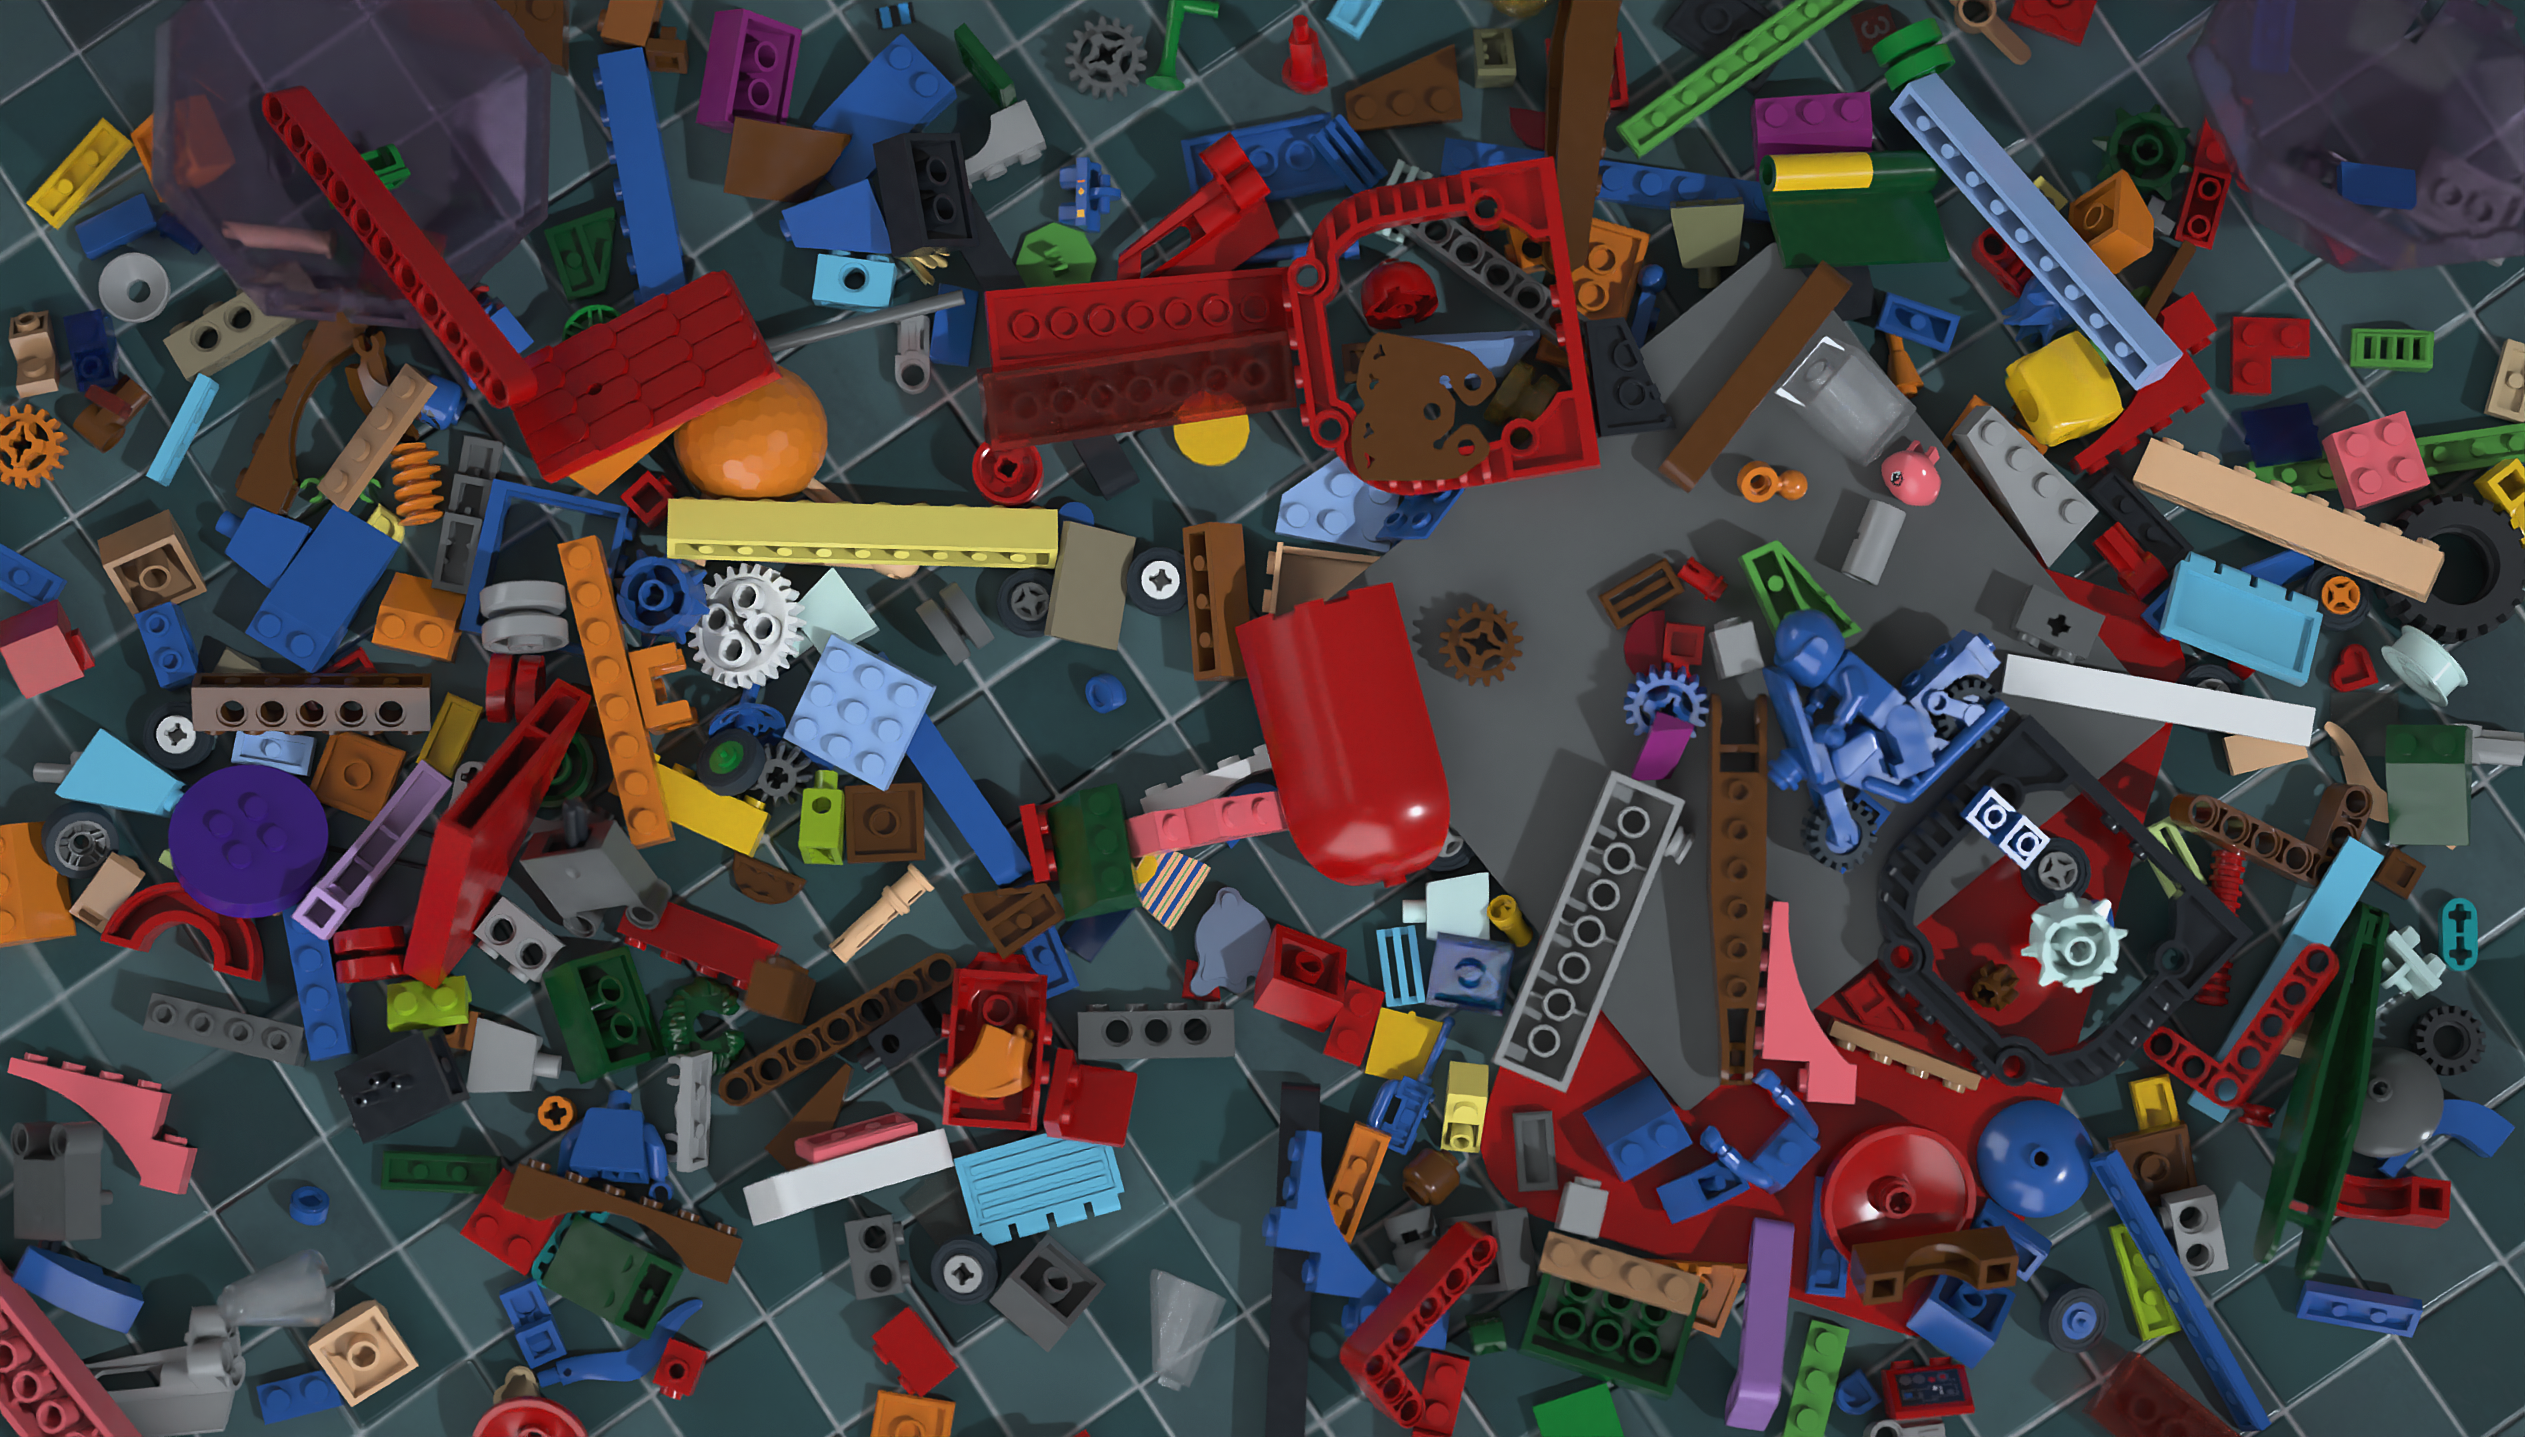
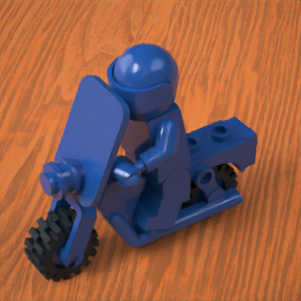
M1801 609L1786 616L1776 630L1774 663L1779 668L1768 665L1762 669L1765 684L1787 749L1779 751L1780 757L1778 759H1771L1767 763L1771 768L1767 775L1782 791L1787 787L1796 791L1799 788L1797 783L1801 779L1807 780V788L1813 806L1807 810L1812 814L1809 819L1803 817L1802 824L1806 825V830H1800V836L1806 840L1802 843L1803 847L1810 852L1809 855L1828 868L1831 867L1838 871H1842V867L1847 870L1854 869V862L1860 865L1863 864L1866 860L1862 856L1864 853L1871 856L1874 849L1869 847L1870 842L1877 843L1878 836L1872 833L1873 830H1877L1876 823L1871 820L1873 818L1872 814L1864 809L1865 807L1850 798L1844 797L1837 780L1900 803H1910L1919 797L1970 747L1975 749L1982 747L1981 741L1990 743L1993 740L1990 736L1992 731L1999 734L2001 730L2000 727L1996 726L1997 721L2004 722L2005 714L2009 711L2004 701L1998 698L2001 696L2000 693L1992 688L1991 684L1971 675L1969 677L1966 676L1968 674H1977L1987 679L1990 673L2001 663L1992 654L1996 648L1985 635L1980 632L1975 635L1964 629L1952 641L1950 640L1938 646L1930 655V660L1919 670H1915L1906 676L1902 686L1896 690L1856 655L1844 648L1845 639L1830 617L1824 612L1815 609ZM1792 679L1800 686L1812 688L1805 698L1809 701L1805 707L1801 706ZM1833 695L1840 702L1833 713L1836 716L1831 724L1823 723L1814 727L1813 714L1817 707L1822 709L1830 696ZM1857 716L1858 718L1871 724L1873 729L1859 722H1855L1851 725L1850 723L1852 722L1854 717ZM1846 723L1850 725V726L1846 727L1845 729H1843V727H1844V725H1845Z

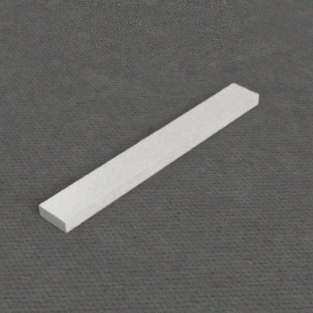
M2011 654L2006 655L2000 693L2304 747L2310 746L2316 710L2313 707Z

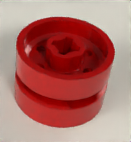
M1014 433L997 434L984 441L974 455L972 462L974 481L981 496L991 505L1022 508L1031 503L1040 493L1044 483V467L1039 451L1027 438ZM1010 465L1014 469L1013 477L1007 478L1003 474L1004 466Z
M493 652L489 662L486 682L487 720L492 723L509 724L513 719L515 711L516 721L520 724L546 692L545 658L543 655L522 654L517 664L515 654Z
M404 926L363 928L337 932L332 935L334 954L351 955L350 959L335 963L337 983L369 982L408 976V974L402 971L406 955L390 954V951L406 946Z

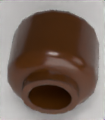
M1425 1148L1404 1168L1402 1175L1404 1183L1402 1187L1406 1194L1421 1206L1426 1204L1432 1206L1439 1205L1460 1183V1175L1456 1169L1459 1163L1445 1149L1437 1151L1432 1148Z

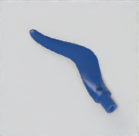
M694 1299L675 1307L656 1324L648 1341L642 1338L630 1349L587 1354L557 1361V1367L537 1373L541 1387L543 1388L558 1382H562L564 1386L587 1379L625 1382L643 1377L660 1359L669 1338L674 1337L682 1324L692 1314L702 1308L703 1302L700 1299Z

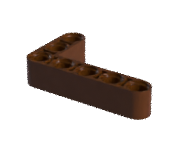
M2348 783L2331 784L2322 795L2304 842L2208 795L2180 793L2171 801L2169 814L2173 823L2302 887L2316 889L2346 838L2350 836L2357 841L2360 840L2372 810L2373 797L2370 790L2362 785ZM2349 795V805L2346 806V798ZM2196 805L2197 812L2195 817L2193 818L2192 809L2193 806ZM2227 820V821H2228V828H2227L2226 833H2224V828H2223V827H2224L2225 821ZM2333 831H2335V839L2332 843L2331 837ZM2257 835H2258V836H2259V844H2258V847L2256 848V847H2255V839H2256V837H2257ZM2288 851H2289V852H2290V859H2289V862L2287 863V862H2286V855H2287V853H2288ZM2319 866H2320V868H2321V873H2320V876H2319V878H2318V877H2317V871H2318V868H2319Z

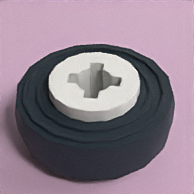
M1167 547L1151 548L1140 553L1131 563L1126 576L1127 591L1132 602L1141 611L1153 616H1170L1186 606L1188 595L1185 557L1180 552Z
M185 701L169 702L158 707L148 717L143 729L144 745L149 756L159 765L173 771L188 770L200 765L210 754L214 744V735L205 734L203 731H193L192 704Z

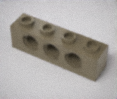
M296 261L292 264L289 262L281 263L269 272L270 277L258 284L254 281L242 286L236 291L237 296L228 302L223 303V301H219L208 306L203 311L204 316L192 323L185 321L173 327L169 332L170 336L165 338L163 342L185 379L193 384L199 373L210 377L319 312L323 300L302 266ZM276 292H283L285 296L283 304L279 308L269 309L268 300L270 296ZM242 312H250L251 321L249 325L245 328L237 329L235 327L236 317ZM211 331L217 332V343L211 348L204 349L202 347L204 335Z

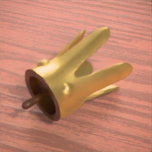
M940 253L944 256H950L948 253ZM937 254L923 257H897V259L909 265L925 286L927 283L933 285L934 278L922 264L931 269H935L937 266L941 268L948 266V262Z

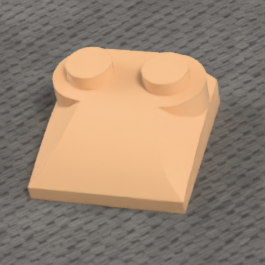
M376 1299L361 1302L326 1323L308 1341L309 1349L351 1407L419 1366L409 1347L390 1321L386 1308L378 1303Z

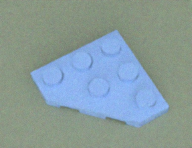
M1337 457L1282 494L1275 534L1386 554L1390 549L1391 541L1376 540L1375 536L1384 526V520L1396 511L1399 495L1387 493L1366 484L1350 472L1340 458Z

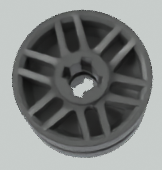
M954 581L939 591V596L945 605L943 609L934 599L929 598L915 608V610L949 659L957 666L971 656V652L965 642L966 639H969L980 650L994 640L995 637Z

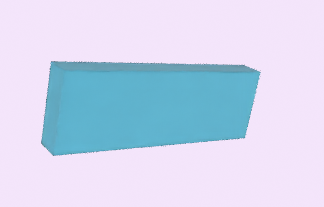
M201 373L198 374L146 474L147 477L165 487L170 485L220 388L219 384Z

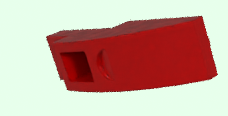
M2216 91L2211 92L2201 129L2198 130L2190 163L2194 165L2192 172H2187L2173 240L2179 242L2186 240L2195 246L2209 250L2212 249L2232 175L2230 173L2251 103L2250 100Z
M1434 1348L1431 1349L1420 1392L1426 1403V1410L1420 1422L1412 1427L1410 1437H1452L1470 1357Z

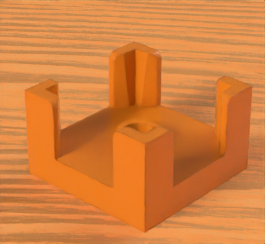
M672 642L628 653L646 729L657 736L699 726L700 721L697 709L690 707L687 700L664 704L663 701L668 700L663 679H658V676L686 669L687 665L683 650L677 649L676 643Z

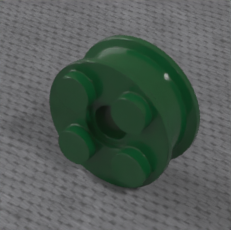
M577 730L562 759V769L554 776L540 805L541 808L560 810L564 801L572 800L574 796L580 797L583 800L595 784L598 774L597 756L589 740Z

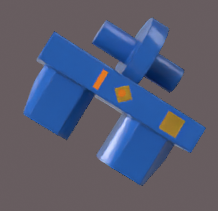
M1088 157L1077 158V164L1060 168L1061 188L1064 190H1076V202L1061 203L1059 206L1060 223L1066 226L1079 227L1088 233H1100L1101 214L1110 213V201L1121 199V190L1110 187L1111 176L1107 174L1101 175V164L1090 162Z

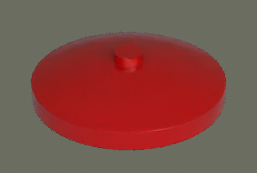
M1904 1122L1889 1123L1871 1128L1846 1144L1828 1168L1820 1196L1821 1218L1827 1236L1838 1252L1850 1263L1852 1245L1969 1230L1976 1205V1189L1973 1174L1962 1153L1947 1138L1933 1129L1919 1124Z

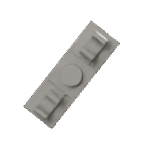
M700 1049L668 1058V1063H674L680 1067V1075L667 1078L668 1084L673 1086L680 1085L674 1108L675 1118L677 1119L676 1131L665 1135V1139L673 1140L678 1145L677 1152L666 1154L667 1161L677 1162V1171L689 1173L709 1166L713 1053L710 1050Z

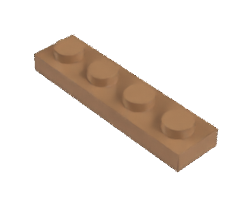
M406 363L316 488L337 507L348 512L437 389V386L416 368Z
M1832 1016L1826 1029L1827 1033L1834 1037L1832 1043L1850 1051H1854L1856 1045L1870 1050L1869 1057L1887 1065H1891L1892 1060L1899 1061L1907 1065L1906 1072L1923 1079H1927L1929 1073L1944 1079L1942 1082L1943 1086L1960 1093H1964L1966 1087L1976 1091L1982 1077L1977 1071Z
M1551 1231L1547 1234L1537 1269L1540 1272L1689 1316L1700 1280V1276Z

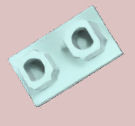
M2409 925L2399 931L2394 930L2387 934L2382 970L2387 975L2381 980L2380 984L2384 989H2388L2396 984L2404 994L2409 991L2417 1000L2426 993L2436 990L2442 984L2439 977L2446 968V965L2437 955L2432 953L2424 956L2422 959L2417 955L2413 948L2420 942V936Z

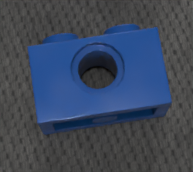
M169 601L134 615L161 688L170 692L192 684L195 673H205L181 606Z

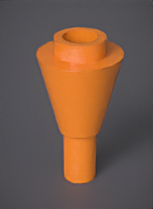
M1885 332L1890 353L1888 355L1887 376L1906 400L1912 399L1918 395V391L1924 387V384L1908 353L1904 350L1902 338Z

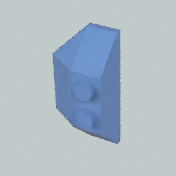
M1540 330L1414 335L1406 337L1457 346L1472 352L1493 373L1497 384L1502 383L1538 344ZM1469 374L1464 379V385H1472V389L1477 390L1481 386V379L1477 374ZM1441 376L1440 383L1445 385L1449 392L1455 391L1449 383V377Z

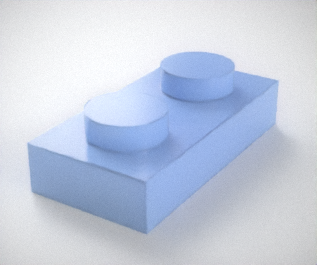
M237 731L231 763L238 765H264L290 774L310 777L317 739L303 735H287L280 731H266L260 735H247L243 731Z

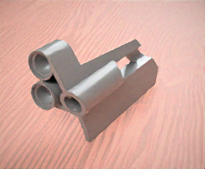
M231 1304L192 1307L189 1333H185L184 1341L188 1344L186 1346L85 1364L96 1379L107 1374L147 1370L159 1376L160 1383L158 1387L107 1392L142 1437H168L225 1431L235 1391L242 1385L246 1372L245 1359L241 1356L237 1316Z

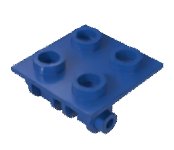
M1466 488L1425 495H1405V499L1396 511L1384 520V526L1375 536V539L1390 540L1393 544L1391 549L1403 539H1427Z

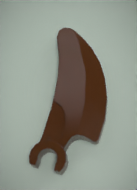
M377 331L370 336L373 346L367 342L365 333H360L354 337L353 346L356 352L361 355L360 364H349L345 367L351 392L366 416L370 414L392 383L384 355L386 338L382 331ZM413 423L408 427L399 442L405 444L418 441L420 437L419 432Z

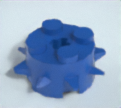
M642 549L636 551L637 561L627 568L623 574L625 578L613 579L612 583L620 591L616 599L622 624L628 623L633 628L641 631L642 647L650 648L659 636L674 637L683 645L686 643L685 633L695 626L703 615H709L710 608L707 607L706 592L702 581L707 571L705 569L694 570L689 565L682 563L681 559H668L667 553L663 558L648 556Z

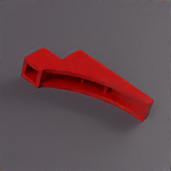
M2193 291L2160 311L2154 320L2183 352V355L2162 379L2135 390L2124 410L2108 430L2092 445L2068 462L2076 476L2084 470L2089 475L2094 474L2109 464L2106 456L2116 450H2119L2121 455L2127 453L2141 443L2138 436L2150 429L2155 435L2173 423L2170 416L2182 409L2185 414H2188L2205 403L2202 396L2211 387L2187 351L2189 350L2193 356L2211 345L2212 342L2208 337L2218 329Z

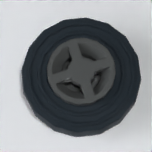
M1034 568L1019 570L1007 577L1000 586L996 599L998 615L1006 628L1015 635L1026 638L1044 636L1054 577L1045 571Z

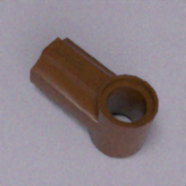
M125 374L99 403L94 402L79 414L74 421L73 428L101 453H106L122 439L126 431L125 426L151 400L152 396Z

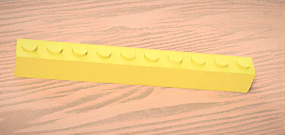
M681 497L679 499H668V559L1056 568L1058 554V509H1046L1040 506L1028 509L1007 508L1002 505L987 508L969 507L964 504L930 506L925 503L892 505L887 502L853 504L849 501L814 503L810 500L776 502L771 499L737 501L733 498L700 500L694 497Z

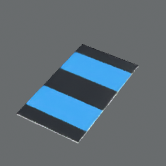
M912 2L875 9L879 30L916 22Z

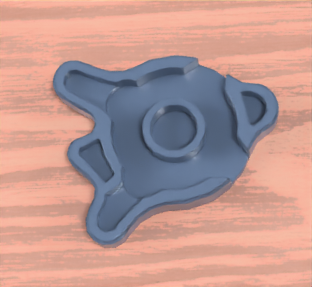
M1225 887L1220 889L1215 895L1212 906L1202 916L1196 926L1194 944L1198 956V967L1189 985L1191 993L1195 996H1206L1218 986L1232 993L1240 994L1247 987V977H1257L1271 937L1270 925L1265 916L1256 907L1246 902L1234 888Z

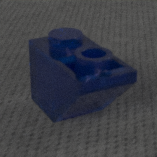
M102 309L63 317L78 392L81 393L117 385L119 350L112 317Z

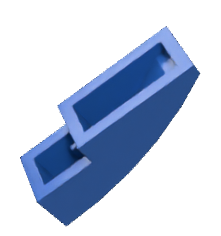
M28 1245L12 1276L13 1282L55 1306L125 1334L129 1332L144 1303L140 1286L103 1274L102 1267L32 1245Z

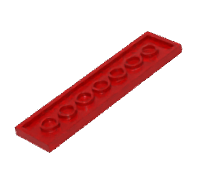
M1289 266L985 291L984 299L991 370L1289 345L1288 327H1294L1293 313L1285 311L1282 289L1289 288L1287 280Z

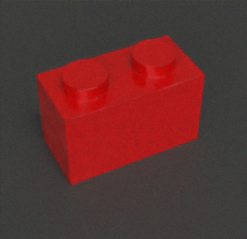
M1349 980L1345 988L1344 1004L1335 1017L1322 1055L1359 1068L1386 992Z
M911 1305L871 1336L876 1342L872 1349L885 1365L892 1361L901 1374L896 1378L911 1396L917 1392L920 1397H923L960 1366Z

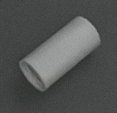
M1870 499L1857 531L1859 537L1853 540L1841 573L1862 583L1877 586L1906 513L1884 502Z

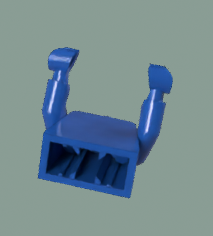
M1763 1069L1752 1081L1771 1091L1773 1100L1790 1116L1749 1160L1744 1159L1734 1147L1725 1144L1714 1125H1710L1702 1133L1700 1143L1713 1154L1717 1152V1158L1735 1175L1763 1188L1771 1195L1785 1187L1821 1148V1140L1817 1138L1819 1132L1817 1124L1799 1098L1786 1085L1779 1084L1781 1079L1772 1070Z

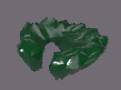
M702 976L695 977L692 983L674 989L672 997L665 1000L667 1006L662 1011L663 1015L659 1020L662 1045L667 1048L668 1056L687 1054L700 1049L713 1051L712 1075L717 1076L726 1073L731 1065L739 1059L744 1050L745 1033L735 1029H728L717 1039L705 1041L700 1039L695 1033L694 1022L696 1017L706 1010H713L727 1016L736 1014L741 1008L737 1003L738 991L733 990L728 984H721L713 978Z

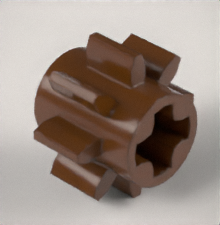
M1989 960L1970 976L1972 981L1975 982L1970 992L1982 1007H1995L1997 1011H2001L2007 1004H2011L2019 996L2018 991L2013 989L2017 985L2019 978H2017L2015 972L2007 964L1995 965L1992 960Z

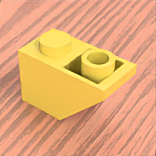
M1450 1061L1440 1149L1479 1153L1487 1103L1489 1065Z

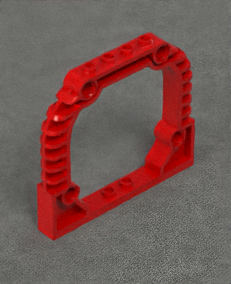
M1553 156L1460 171L1461 174L1376 187L1356 193L1340 202L1327 213L1312 234L1306 255L1295 259L1290 264L1287 272L1289 288L1282 289L1285 311L1293 313L1294 327H1288L1291 350H1298L1300 365L1294 366V375L1297 389L1304 388L1306 403L1300 404L1303 427L1310 426L1313 440L1321 448L1327 451H1335L1350 472L1366 484L1391 494L1415 496L1601 468ZM1484 200H1491L1497 204L1496 213L1488 219L1481 218L1476 214L1477 205ZM1469 216L1471 223L1483 231L1497 229L1505 223L1521 231L1535 243L1550 241L1557 282L1555 285H1549L1553 308H1561L1563 323L1555 324L1559 347H1567L1573 390L1557 392L1550 405L1534 422L1527 419L1510 421L1503 429L1501 440L1488 443L1490 450L1487 457L1460 477L1447 480L1364 481L1354 464L1351 444L1352 426L1358 414L1348 403L1339 399L1326 305L1335 298L1340 287L1338 262L1340 256L1359 238L1385 228ZM1306 268H1313L1318 272L1317 282L1310 287H1303L1298 282L1300 272ZM1330 420L1337 421L1341 425L1339 437L1332 441L1323 439L1321 435L1323 425ZM1520 429H1525L1532 434L1531 445L1523 450H1518L1511 445L1513 433ZM1475 445L1459 447L1458 451L1463 456H1470L1475 450ZM1364 453L1365 458L1368 460L1367 468H1370L1375 458Z

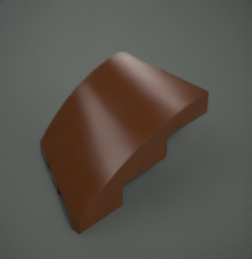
M739 115L735 116L723 193L775 201L804 203L808 201L845 147L851 142L853 134L819 127L811 128L779 121L775 123Z

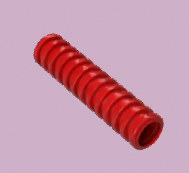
M2216 849V851H2212L2211 855L2215 858V863L2210 864V869L2214 870L2213 875H2209L2208 879L2212 882V886L2207 888L2239 918V915L2236 914V909H2240L2241 904L2237 902V899L2242 897L2239 885L2244 883L2240 876L2241 873H2245L2242 861H2246V859L2226 849ZM2230 959L2198 991V995L2193 996L2194 1001L2211 1006L2224 1007V1005H2228L2229 1000L2225 998V994L2230 992V987H2227V981H2231L2232 978L2228 974V970L2233 969V963L2230 962Z

